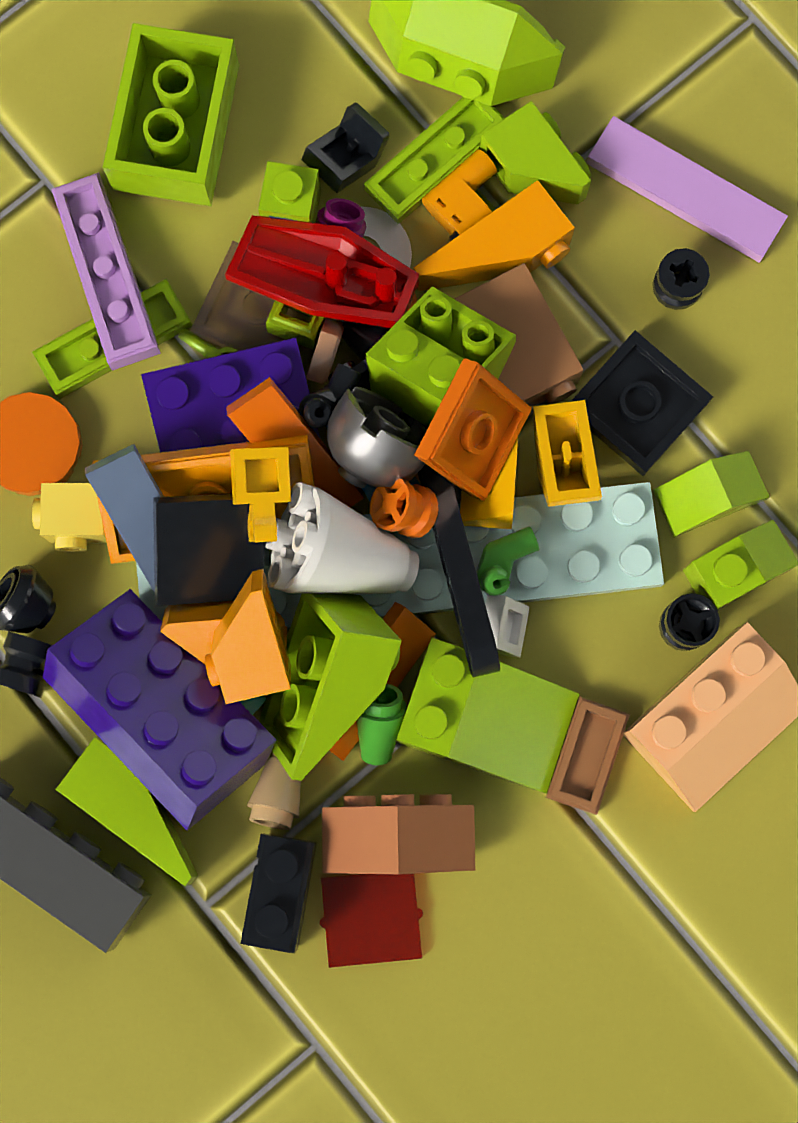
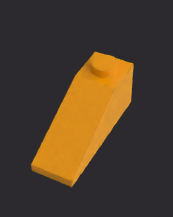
M537 180L414 266L413 270L420 274L417 289L418 291L429 290L432 286L442 288L491 280L525 263L530 273L542 264L548 269L560 262L570 252L568 246L571 243L575 227Z

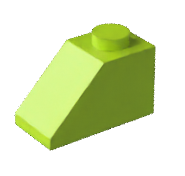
M773 519L697 558L685 567L683 572L695 593L710 599L717 610L798 566V560Z

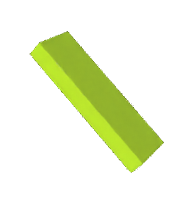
M462 97L364 183V190L397 224L401 223L422 204V198L477 149H480L482 133L505 118L494 106H488Z
M167 279L141 292L158 345L178 335L182 329L193 327ZM94 319L32 351L59 399L112 371L107 363Z

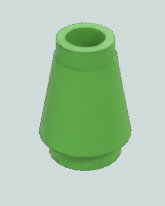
M386 684L384 691L356 720L361 758L371 765H384L391 761L397 742L396 739L407 710V704L403 700L401 690L394 685Z

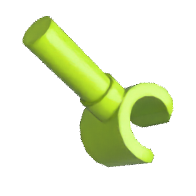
M187 328L182 329L178 334V338L200 352L206 359L237 352L232 347L218 349Z

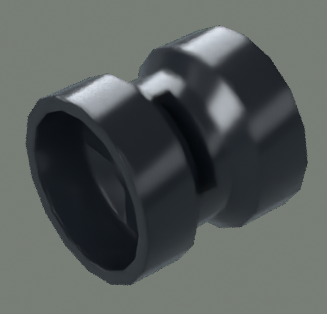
M690 593L680 596L664 609L659 620V630L661 637L667 645L675 650L690 651L699 648L715 636L719 629L720 617L716 606L710 599L700 594Z
M8 631L3 644L6 652L5 661L0 664V685L42 698L47 684L43 679L47 649L52 645Z

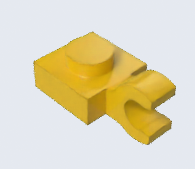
M288 447L231 449L233 505L249 504V542H276L275 503L291 502Z

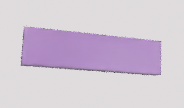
M615 116L612 117L587 158L586 163L758 263L761 262L788 215Z
M99 172L51 189L106 360L111 370L113 371L161 354L104 182Z

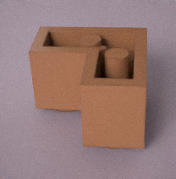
M412 794L381 795V806H376V796H344V807H322V873L415 874L475 871L474 805H452V794L420 795V805L414 806V795Z

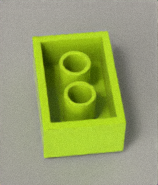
M137 23L132 24L102 167L113 190L212 207L239 71L234 39Z

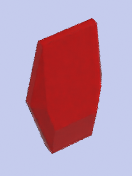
M252 215L228 266L225 278L310 315L392 328L408 311L419 283L420 274L347 227Z

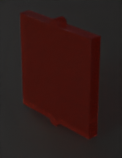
M355 874L321 878L324 917L321 918L319 924L326 931L329 968L422 959L419 919L423 917V910L417 908L414 874Z

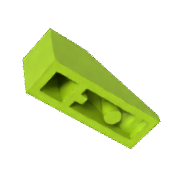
M94 737L55 790L182 885L188 886L193 884L198 874L165 807L100 738Z

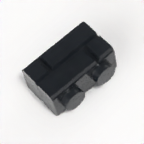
M266 833L260 834L256 856L258 864L254 867L240 944L295 954L300 942L317 842Z

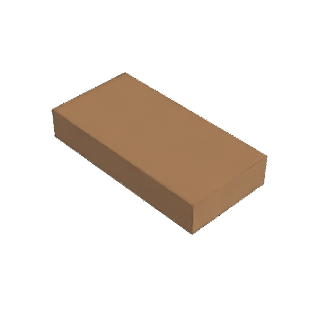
M579 697L545 798L597 815L630 714Z

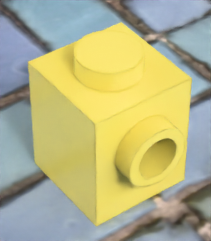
M41 483V498H34L32 522L34 529H40L41 537L50 544H55V550L83 552L87 550V543H107L97 494L90 483Z

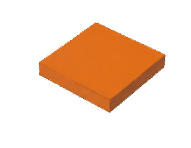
M464 358L414 456L468 495L485 501L532 408L478 362Z

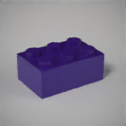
M296 338L141 374L160 453L249 442L227 416L226 407L269 377L297 411L302 399L310 394ZM318 428L313 429L314 432H315V433L318 435V437L320 438V434H319Z

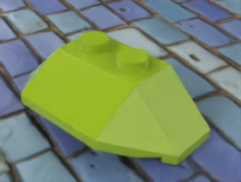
M371 0L368 22L398 73L488 106L550 90L554 87L566 46L558 39H552L544 26L520 5L506 0Z

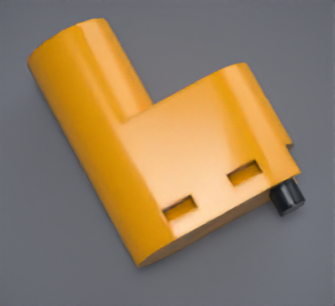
M477 149L422 198V203L427 211L450 234L449 241H452L492 212L475 191L497 173V168L490 157L480 149Z

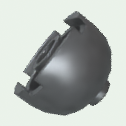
M355 387L352 392L348 388L334 408L328 421L327 440L332 456L340 465L338 469L339 474L347 482L359 488H364L367 484L374 487H391L399 478L406 481L412 480L425 465L414 454L427 429L417 420H415L410 428L398 416L402 411L401 407L385 397L362 387Z

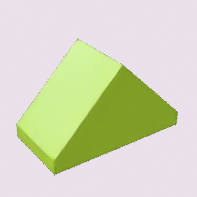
M749 451L710 459L653 490L673 537L770 498Z

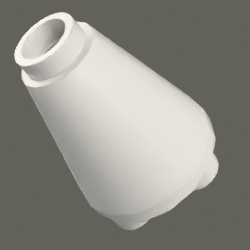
M302 482L294 485L291 490V502H288L281 519L276 518L277 541L264 542L265 548L272 550L271 566L267 577L268 586L287 593L391 594L397 590L406 592L414 584L419 570V556L417 552L410 550L406 543L387 531L378 528L375 523L322 489Z

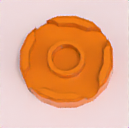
M32 392L11 395L1 401L0 486L17 494L34 496L41 494V483L67 482L74 472L73 469L78 462V457H81L83 448L80 427L69 410L48 395Z

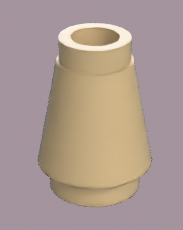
M271 751V755L247 804L248 807L252 808L249 820L270 828L290 830L293 818H299L301 781L290 778L273 751Z

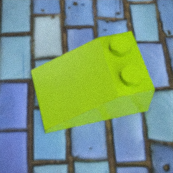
M333 593L301 594L287 636L286 649L291 663V689L268 694L259 722L277 740L272 751L292 780L302 781L384 691L390 672L398 664L402 640L361 595Z
M431 637L396 740L397 743L547 794L579 693L500 662V672L473 678L469 670L464 648Z

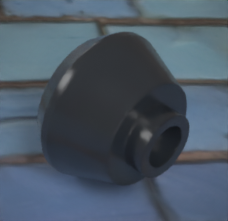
M31 565L13 567L0 580L1 631L28 634L36 628L43 629L54 615L56 603L52 601L53 590Z

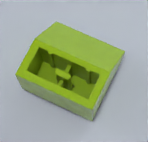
M432 286L366 353L370 389L394 402L402 408V412L429 427L463 359L466 358L478 362L499 379L516 343V335Z

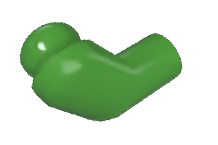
M530 526L486 544L476 570L482 591L492 596L505 593L510 586L509 578L514 561L540 550L536 536Z

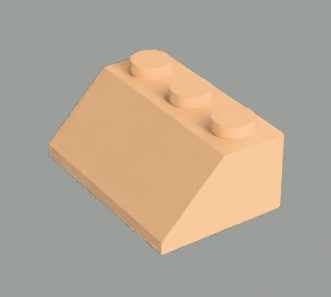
M746 622L733 630L624 731L623 736L689 808L696 812L798 717V684L785 661Z

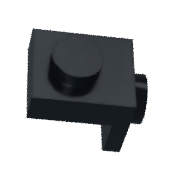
M354 102L346 108L340 125L306 146L301 160L309 168L318 169L319 177L333 191L338 193L376 167L390 135L375 118L357 102Z

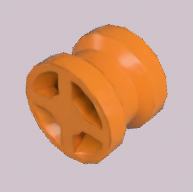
M399 478L391 487H377L370 501V515L373 523L378 528L390 532L397 531L399 534L413 539L420 538L427 534L435 524L438 515V501L435 493L430 488L418 484L411 485L409 481Z

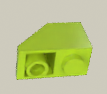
M532 101L482 133L480 150L485 152L497 168L495 176L508 193L518 194L538 180L554 201L579 204L587 197L591 183V172L587 163L579 153L575 151L570 153L560 139L561 131L556 121L547 112L541 114Z

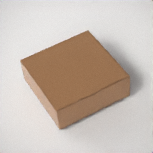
M332 318L325 319L306 379L320 384H324V381L327 382L345 328L343 326L344 322Z

